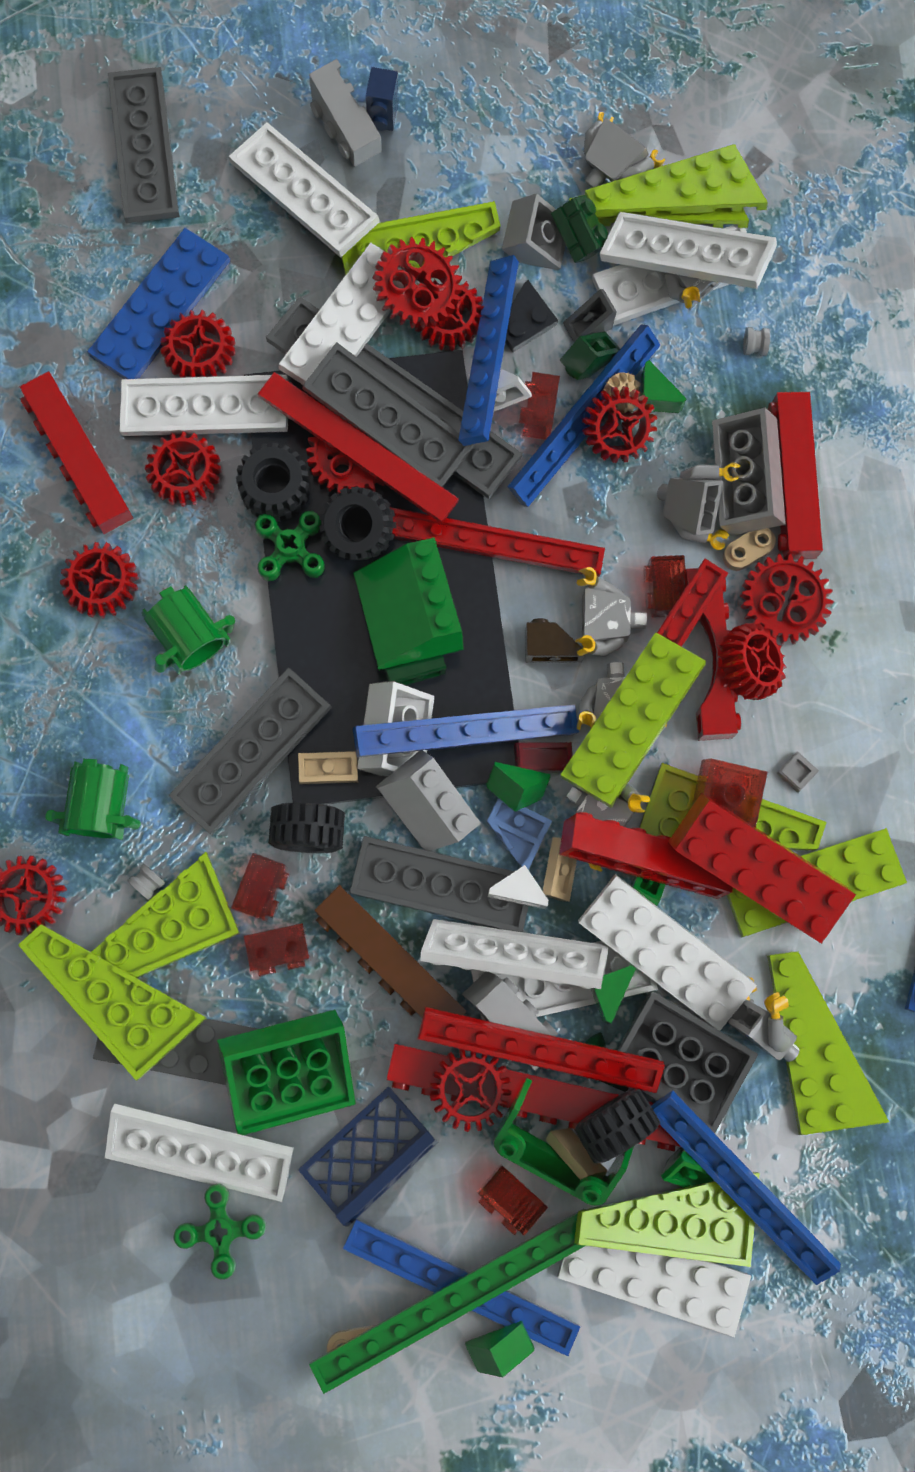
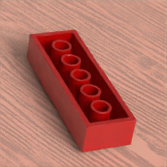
M703 793L700 794L668 841L675 851L821 944L856 896L846 885Z

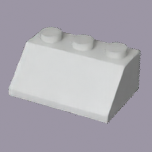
M394 681L369 684L364 725L431 719L434 696ZM419 751L359 757L357 769L376 775L389 776Z

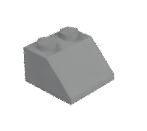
M537 193L512 201L502 250L510 256L514 255L519 263L554 270L561 269L566 244L551 215V212L556 209Z

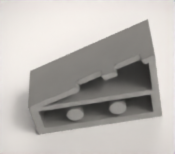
M335 59L309 74L312 96L310 107L317 118L321 117L329 137L331 139L335 138L339 143L338 147L342 156L345 159L349 158L355 167L382 152L381 136L365 107H360L351 95L354 92V88L350 82L348 84L344 83L340 76L341 65L338 59Z
M485 971L462 993L467 1001L476 1007L486 1021L555 1037L558 1035L557 1031L547 1021L542 1024L536 1018L539 1012L527 999L522 1002L517 997L516 993L519 992V989L507 977L502 980L495 974ZM529 1065L535 1071L539 1068L538 1066Z

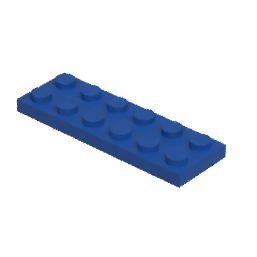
M184 228L87 351L89 357L123 379H139L163 347L160 341L162 337H166L164 328H172L170 325L171 319L179 322L180 313L185 317L189 315L190 310L194 309L229 264L230 257L187 228Z

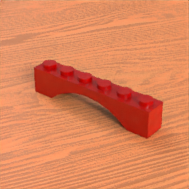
M698 568L685 570L682 576L683 591ZM726 579L699 619L710 643L712 677L706 697L696 712L698 741L733 739L738 730L741 729V717L735 711V702L738 701V696H736L735 688H729V680L723 679L725 672L724 669L720 668L722 660L718 657L722 653L719 645L724 642L723 636L727 635L730 631L726 627V620L729 619L728 603H724L723 593L726 592Z

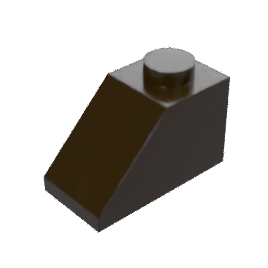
M537 618L527 622L525 628L526 663H582L585 655L579 656L577 651L583 648L556 622H548V619Z

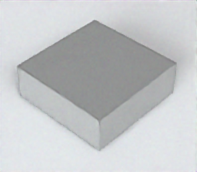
M797 751L777 774L796 792H800L819 770Z

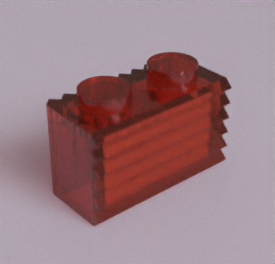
M684 555L652 556L648 564L644 566L643 578L644 582H649L650 590L645 595V605L647 610L651 609L652 618L667 617L686 588Z
M252 853L231 909L263 922H267L268 917L274 918L279 906V901L275 900L279 889L285 890L289 881L290 874L286 872L288 867L278 861Z
M502 1164L498 1166L477 1191L482 1197L478 1202L489 1213L493 1214L496 1210L505 1218L501 1223L513 1235H516L519 1231L525 1236L548 1208L544 1202Z

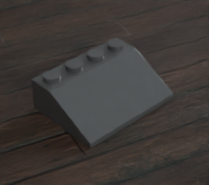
M654 991L648 992L617 1050L664 1061L665 1067L657 1093L641 1091L658 1101L673 1090L714 1133H716L758 1056L756 1052Z

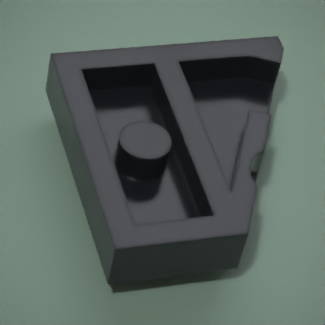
M529 280L523 284L511 305L505 343L512 352L517 351L558 324V319Z

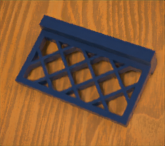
M388 1086L298 1170L334 1212L341 1224L349 1227L439 1142ZM390 1096L397 1104L396 1117H379L380 1104ZM375 1109V1116H368ZM402 1110L408 1118H400V1111ZM361 1121H374L373 1138H357V1125ZM379 1121L395 1122L394 1139H378ZM400 1122H412L420 1131L411 1140H399ZM352 1131V1137H345ZM340 1141H352L350 1159H334L335 1145ZM356 1142H373L372 1160H355ZM377 1143H394L393 1157L390 1160L376 1161ZM398 1144H406L398 1151ZM330 1151L329 1158H322ZM317 1162H329L327 1181L315 1180L308 1170ZM333 1163H350L349 1182L332 1181ZM355 1164H371V1177L365 1183L353 1182ZM376 1165H383V1166L375 1173ZM319 1184L327 1185V1193ZM332 1185L348 1186V1199L339 1207L331 1199ZM353 1186H360V1187L353 1193Z

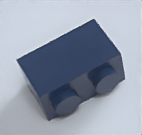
M371 67L366 91V111L378 131H393L399 104L398 71Z

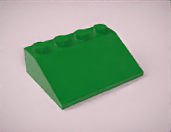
M435 537L405 544L354 573L379 670L464 650L462 629Z
M335 1009L217 1040L237 1134L247 1135L356 1105L345 1029Z

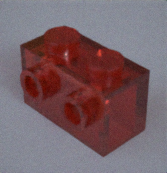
M532 372L531 382L525 381V385L531 391L532 397L528 398L527 407H521L519 423L524 424L522 436L546 440L551 434L560 376Z
M303 923L244 936L250 971L252 973L258 972L259 977L276 974V968L287 966L288 970L306 967L305 962L311 961Z

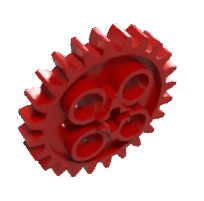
M410 237L408 245L402 239L399 240L397 248L391 244L387 250L388 253L382 252L381 261H377L375 269L378 271H375L372 279L378 281L374 284L373 290L381 291L377 295L376 301H385L382 311L391 309L390 319L395 318L397 315L400 316V325H403L406 319L410 320L411 328H414L416 323L420 322L422 329H425L428 321L434 327L438 323V318L444 322L448 317L447 313L452 314L455 310L454 305H457L461 298L458 295L463 290V287L457 285L462 280V276L454 275L459 269V265H450L453 256L445 258L443 256L444 247L438 251L435 250V241L429 247L425 246L424 238L421 239L419 244L415 243L413 237ZM412 260L417 262L420 268H415L411 266L409 261ZM431 278L439 279L442 285L434 284ZM393 281L401 282L404 288L396 287ZM415 298L423 299L426 302V306L419 305Z
M308 437L309 445L313 446L306 448L307 455L311 456L307 460L308 466L314 467L311 470L313 477L320 475L318 479L320 486L328 482V492L333 491L335 487L338 489V494L341 493L340 490L344 488L351 489L352 487L369 488V490L375 492V483L381 486L385 485L317 437ZM344 464L349 467L344 473L335 471V468L339 465Z
M781 554L775 557L774 562L770 557H767L764 565L760 562L754 567L756 572L751 570L747 575L750 580H745L742 584V587L747 590L742 591L740 597L747 601L743 602L740 607L741 609H749L744 619L753 618L754 624H761L763 628H769L770 635L780 637L781 645H784L788 638H790L794 645L798 642L799 636L804 642L808 640L809 633L815 636L819 632L818 627L823 628L827 623L824 618H828L832 613L827 608L831 607L834 601L826 597L833 592V589L824 588L829 579L820 580L819 576L823 570L819 569L814 572L812 570L814 562H810L807 566L804 565L803 556L797 562L793 560L792 554H789L785 561ZM772 577H779L783 581L784 586L775 585ZM795 577L794 587L788 597L790 603L784 609L782 621H778V614L785 601L784 595L790 587L791 578ZM799 587L807 588L810 596L802 595L799 592ZM763 602H770L774 606L775 611H767L763 607ZM790 612L798 613L801 621L796 622L792 620Z

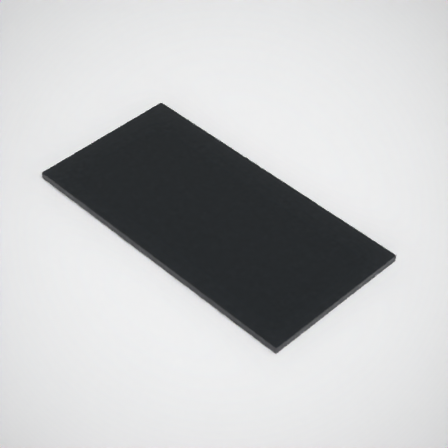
M463 350L388 358L464 411L468 384ZM279 370L271 372L244 374V376L272 375L274 372H276L278 375L287 374ZM287 375L290 383L308 394L302 389L303 384ZM289 418L287 432L251 433L252 448L255 447L257 451L261 449V444L266 443L267 447H272V443H279L280 448L286 445L290 447L291 453L296 451L300 455V459L304 460L310 486V494H307L308 500L305 505L301 504L302 510L298 514L294 511L291 512L292 518L286 520L285 516L280 517L277 525L281 530L296 529L299 524V518L304 512L314 511L319 516L320 513L324 514L326 511L323 508L324 504L331 502L332 499L330 497L334 493L338 494L336 487L333 491L328 492V482L324 485H319L318 479L320 475L312 476L311 470L314 467L308 466L307 460L311 456L307 455L306 448L313 447L309 445L308 437L315 436ZM344 464L339 465L335 468V471L344 473L349 467ZM272 472L263 476L257 487L267 493H276L283 490L288 485L290 479L282 473ZM452 474L443 488L459 498V501L447 518L488 526L484 496ZM378 483L374 484L375 492L381 494L383 499L388 500L391 504L390 508L427 514L388 486H381ZM356 507L346 516L345 530L347 535L354 541L365 539L371 531L372 519L365 508ZM310 521L306 525H313L314 522ZM264 525L262 528L267 529L270 525ZM319 531L316 535L309 536L305 540L304 547L309 553H316L323 558L325 569L321 576L310 578L306 576L298 562H285L281 567L278 578L268 581L278 677L290 668L332 707L287 755L293 803L328 805L383 798L376 786L388 776L376 775L358 769V782L299 784L298 753L356 751L353 727L364 725L369 684L388 682L385 670L378 669L354 573L405 544L412 543L409 541L393 539L388 542L390 546L387 550L380 552L381 555L371 557L368 560H351L340 557L338 553H333L329 549L331 546L325 544L322 539L325 537L324 532ZM263 539L265 557L271 556L275 551V544L270 539ZM294 543L291 546L288 544H284L285 549L287 547L295 548ZM437 547L462 629L464 650L443 655L446 674L406 686L434 696L431 719L514 711L493 558ZM312 563L309 567L315 568L318 564ZM267 567L266 571H271L273 567ZM519 740L427 750V754L435 759L455 788L486 785L494 762L515 766L514 744L519 743Z

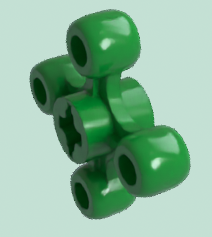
M304 512L299 518L297 528L294 530H281L275 518L271 515L263 514L256 519L255 530L258 536L263 539H270L275 544L273 554L263 557L258 563L257 570L263 580L273 581L277 579L285 562H298L302 566L303 572L310 578H317L323 574L325 569L323 558L316 553H309L304 547L305 540L309 536L319 533V526H322L320 516L316 512ZM310 521L314 522L313 525H306ZM264 525H270L267 529L262 528ZM294 543L295 548L287 547L285 549L284 544H288L291 546ZM312 563L318 564L315 568H310L309 565ZM273 567L271 571H265V568Z
M214 1184L206 1190L204 1195L205 1203L211 1212L209 1221L202 1226L183 1223L176 1228L173 1239L175 1244L182 1249L191 1248L199 1242L210 1244L214 1250L211 1272L215 1278L225 1280L231 1277L236 1270L235 1259L230 1253L232 1241L237 1237H246L250 1240L259 1239L266 1231V1221L259 1214L248 1215L241 1221L231 1219L226 1212V1205L230 1196L229 1191L222 1184ZM214 1191L221 1193L222 1199L220 1202L213 1200L212 1194ZM218 1222L221 1223V1228H227L228 1233L223 1235L222 1241L219 1234L213 1233V1230L218 1227ZM250 1222H256L259 1225L257 1232H252L249 1229ZM184 1230L191 1234L190 1241H185L182 1238ZM219 1262H226L228 1264V1271H221L219 1269Z

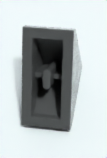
M600 289L568 317L563 324L573 342H575L579 336L611 330L617 311L604 289Z

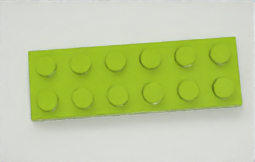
M655 632L560 774L561 778L612 808L706 665V661Z
M887 828L801 856L846 885L856 894L852 901L907 883ZM733 888L732 893L726 895L741 938L788 923L735 888Z

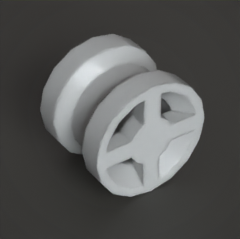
M746 327L743 339V354L759 353L760 356H767L770 345V329L763 328L759 331L754 330L753 327Z
M144 863L140 867V872L127 880L148 900L153 897V892L157 888H161L165 884Z

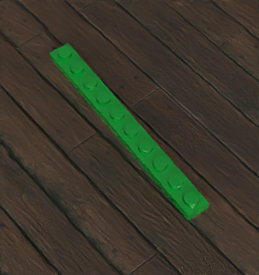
M578 1212L311 1361L309 1366L323 1394L585 1247V1245L574 1243Z

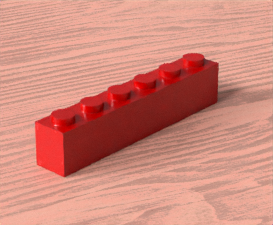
M48 371L19 386L24 394V397L20 398L28 414L34 412L37 417L33 423L41 436L47 434L51 441L46 444L54 459L60 457L64 464L59 467L67 482L73 480L77 488L72 491L79 504H87L90 511L85 514L93 528L99 526L103 534H106L134 519L51 373Z
M777 392L773 401L769 403L768 410L777 418L785 525H780L781 534L778 535V550L782 551L783 560H786L789 554L793 555V560H798L801 556L804 559H817L823 551L811 396L810 392Z
M578 812L564 821L559 855L715 899L724 897L733 891L732 886L675 851L668 842L671 838L669 836L650 835L644 829L626 828L620 826V823L614 820L602 821L595 819L592 814L586 812Z

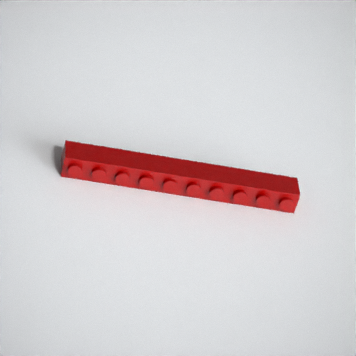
M394 1044L386 1080L392 1081V1088L409 1091L411 1085L422 1088L421 1094L431 1096L438 1094V1089L429 1088V1083L439 1084L440 1078L432 1076V1072L438 1071L442 1074L444 1069L439 1066L438 1062L442 1060L449 1065L451 1061L447 1055ZM464 1063L454 1069L462 1076L471 1078L483 1066L477 1063ZM508 1069L499 1074L501 1079L505 1077L511 1078V1082L502 1084L503 1089L512 1090V1095L502 1094L501 1100L509 1103V1107L526 1078L532 1080L517 1116L527 1118L528 1112L540 1115L539 1121L554 1125L557 1124V1119L569 1121L568 1128L575 1129L577 1124L587 1115L619 1096L614 1093ZM490 1073L482 1084V1092L493 1102L496 1086L494 1078ZM448 1076L445 1082V1093L451 1095L450 1101H454L459 1094V1087ZM481 1076L471 1084L458 1078L463 1084L462 1089H465L462 1091L464 1096L459 1102L470 1094L474 1097L477 1096L481 1101L483 1100L478 1094L479 1089H475L478 1088L477 1082L481 1079ZM660 1124L652 1134L638 1143L645 1145L646 1139L658 1142L657 1148L675 1152L676 1146L681 1147Z

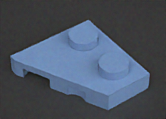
M498 798L487 820V824L520 867L525 865L529 870L552 820L525 807L515 812Z

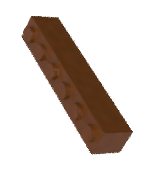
M340 885L314 910L319 916L315 921L327 933L332 929L339 936L336 942L347 953L353 949L361 957L357 963L368 974L374 970L382 978L378 984L389 995L396 992L403 999L400 1006L410 1016L417 1013L422 1018L425 1007L458 1015H464L467 1012Z

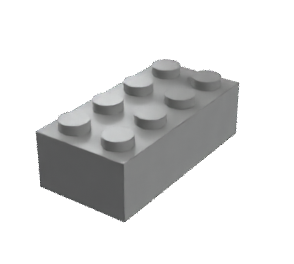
M761 408L712 420L715 465H719V468H725L730 463L740 465L739 468L729 467L728 469L730 476H740L735 481H728L724 476H719V479L723 480L718 506L720 527L731 535H737L785 525L777 418L766 408Z

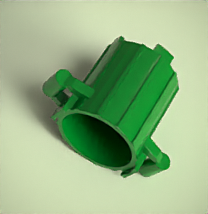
M186 585L178 591H174L171 586L159 593L162 597L159 602L148 612L145 608L141 612L145 622L166 650L165 653L159 654L155 658L154 668L159 673L172 666L179 675L182 671H189L202 665L222 649L223 645L229 646L230 637L227 633H231L235 625V618L232 615H227L224 619L214 623Z
M83 758L82 764L74 761V766L71 767L65 810L64 812L47 811L45 815L46 820L58 824V833L65 836L75 834L94 838L123 840L124 828L137 830L141 826L139 819L129 815L123 816L129 781L128 767L120 764L119 770L113 769L112 766L98 764L97 759Z

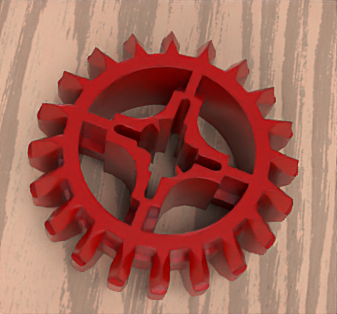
M434 279V281H433L434 284H436V285H442V284H439V283ZM467 281L459 285L463 287V290L458 295L461 299L457 305H454L455 310L453 313H447L448 317L444 322L438 318V323L434 327L429 321L425 329H422L420 322H417L414 326L416 332H421L420 338L422 341L429 339L430 347L438 343L441 351L445 345L449 346V349L453 351L457 344L463 349L465 341L471 344L474 342V335L477 336L480 317H482L481 310L484 306H482V296H477L476 288L468 290L469 284ZM416 298L419 305L426 306V302L423 299ZM465 308L469 310L471 315L467 323L463 321L462 316Z
M203 309L199 315H195L194 311L190 310V316L188 317L180 313L179 322L171 319L170 325L172 328H164L166 337H162L160 341L163 346L161 354L165 358L164 363L166 367H171V373L174 376L179 374L180 378L217 377V372L225 374V365L232 366L233 361L231 357L236 354L233 347L236 344L235 338L231 336L232 330L229 326H226L225 321L222 318L217 320L216 314L213 312L206 317ZM205 332L213 334L220 342H214L213 339L207 338ZM177 351L183 352L184 355L190 356L191 362L185 361L181 357H179L177 355Z
M623 386L619 393L617 387H612L611 396L603 390L601 391L603 400L600 401L594 397L592 402L596 405L595 408H586L591 417L583 418L582 422L590 425V427L584 428L582 432L584 435H591L587 438L586 444L589 446L594 445L592 452L595 454L601 452L603 460H607L610 457L613 463H617L621 457L623 462H628L629 454L636 459L639 457L638 449L644 452L648 450L644 445L646 440L651 443L654 442V438L649 436L650 432L657 431L656 426L650 425V423L657 420L656 415L650 414L654 410V406L646 404L648 397L645 395L639 397L640 392L636 389L630 392L628 387ZM630 403L636 410L632 413L630 411L621 413L615 405ZM605 412H607L608 420L600 430L601 419ZM617 417L624 421L621 424L623 433L617 429L619 426ZM637 423H639L638 431L636 435L633 437L632 429ZM619 436L623 440L624 445L610 446L605 444L603 440L607 437L611 439Z
M184 431L181 432L179 438H176V435L171 432V440L166 441V439L161 437L160 442L162 446L153 445L152 450L155 454H147L149 464L145 465V470L149 473L146 476L147 482L152 484L151 489L153 493L159 492V498L161 500L168 498L171 505H174L179 500L180 505L185 507L186 501L191 500L192 505L196 506V498L200 496L202 500L206 501L207 496L205 492L214 493L215 488L212 484H219L220 478L217 475L222 472L221 466L218 465L221 461L220 457L215 454L216 450L213 445L208 446L206 438L203 437L198 440V436L195 433L188 438ZM180 452H191L187 455L180 454ZM170 458L172 463L166 469V473L162 475L163 466ZM178 463L181 465V467H184L188 470L190 476H188V474L185 471L179 468ZM205 463L204 473L197 480L195 474L201 469L200 465ZM179 483H185L188 486L178 487L175 485Z
M94 542L93 549H89L87 545L83 544L84 552L81 554L73 550L75 559L74 561L66 559L65 563L70 568L61 569V574L66 578L60 580L61 586L65 588L62 593L65 598H69V605L71 607L77 606V611L80 614L87 611V615L91 618L95 616L97 611L101 618H105L106 611L108 610L113 616H116L117 611L115 608L117 606L126 610V605L123 601L125 599L133 601L134 597L130 592L138 591V586L133 582L139 579L138 574L133 572L136 570V565L134 562H129L131 559L129 554H122V550L118 546L112 549L111 544L107 542L102 549L98 542ZM109 562L121 569V579H117L114 575L110 574ZM95 563V565L92 568L85 569L89 565ZM100 576H103L105 578L104 581H100L99 584H96L94 582L97 578L99 579ZM78 581H82L85 585L89 586L90 598L84 597L79 593ZM114 591L108 597L103 598L107 592Z
M745 623L734 627L727 635L723 636L724 642L719 645L722 651L718 655L722 660L720 668L724 669L725 672L723 679H728L729 688H735L736 696L742 695L744 700H761L772 696L774 693H777L778 688L782 687V680L786 678L783 672L787 668L783 663L785 655L780 651L782 645H778L776 643V635H770V629L763 628L761 624Z
M31 855L26 862L24 857L17 856L16 866L11 860H6L7 870L0 867V926L5 924L4 931L11 933L15 928V934L22 936L25 928L29 935L35 930V926L38 927L41 924L46 926L44 921L55 924L56 920L51 915L53 913L61 915L63 910L58 908L57 904L67 902L66 898L59 896V893L67 891V888L64 885H57L63 880L62 875H54L57 868L53 865L46 868L47 861L41 858L37 862L36 857ZM24 873L17 886L7 888L12 879ZM35 873L41 875L45 880L48 894L37 891L36 880H34ZM25 890L38 897H30L25 902V900L14 894L21 895L22 892L26 893ZM4 898L14 900L15 911L18 912L16 919L7 911ZM46 903L38 914L27 919L35 905Z
M459 1049V1059H456L454 1054L450 1052L447 1054L451 1061L449 1065L442 1060L438 1062L439 1066L444 1069L442 1074L438 1071L432 1072V1076L440 1078L439 1084L429 1083V1088L438 1089V1094L431 1095L430 1100L436 1101L440 1099L441 1104L436 1106L434 1111L436 1113L443 1109L447 1111L442 1117L443 1122H447L451 1116L454 1117L455 1120L452 1124L454 1129L458 1128L460 1121H464L465 1132L470 1131V1122H475L477 1131H481V1120L485 1119L486 1123L491 1127L494 1125L493 1120L489 1117L492 1113L498 1118L503 1117V1114L497 1110L499 1104L506 1108L509 1107V1103L501 1100L502 1094L512 1095V1090L503 1089L502 1084L510 1083L511 1078H500L499 1074L505 1072L507 1068L506 1066H501L497 1070L495 1069L494 1065L498 1062V1057H493L488 1062L486 1061L488 1055L481 1054L479 1058L476 1057V1052L470 1051V1056L466 1057L465 1050ZM464 1063H477L483 1066L471 1078L462 1076L454 1069ZM490 1073L494 1078L496 1086L493 1102L482 1092V1084ZM448 1076L459 1087V1094L451 1105H449L445 1096V1082ZM481 1076V1079L477 1082L478 1088L475 1089H479L478 1094L483 1100L481 1101L477 1096L474 1097L470 1094L459 1102L464 1096L462 1091L465 1089H462L463 1084L458 1078L471 1084ZM471 1100L477 1101L486 1109L476 1115L458 1113V1110Z

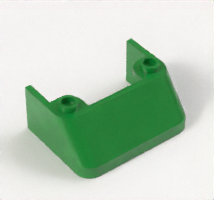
M526 1078L493 1136L492 1141L496 1151L502 1157L589 1205L597 1206L605 1203L626 1172L634 1146L616 1157L603 1179L588 1176L580 1180L548 1143L512 1124L521 1109L532 1083V1080Z

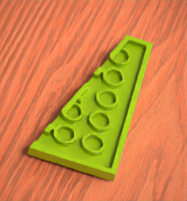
M799 951L767 956L773 992H779L780 997L785 996L789 1003L788 1008L779 1012L783 1016V1025L797 1036L794 1044L799 1048V1054L793 1061H786L799 1135L888 1123L889 1120Z

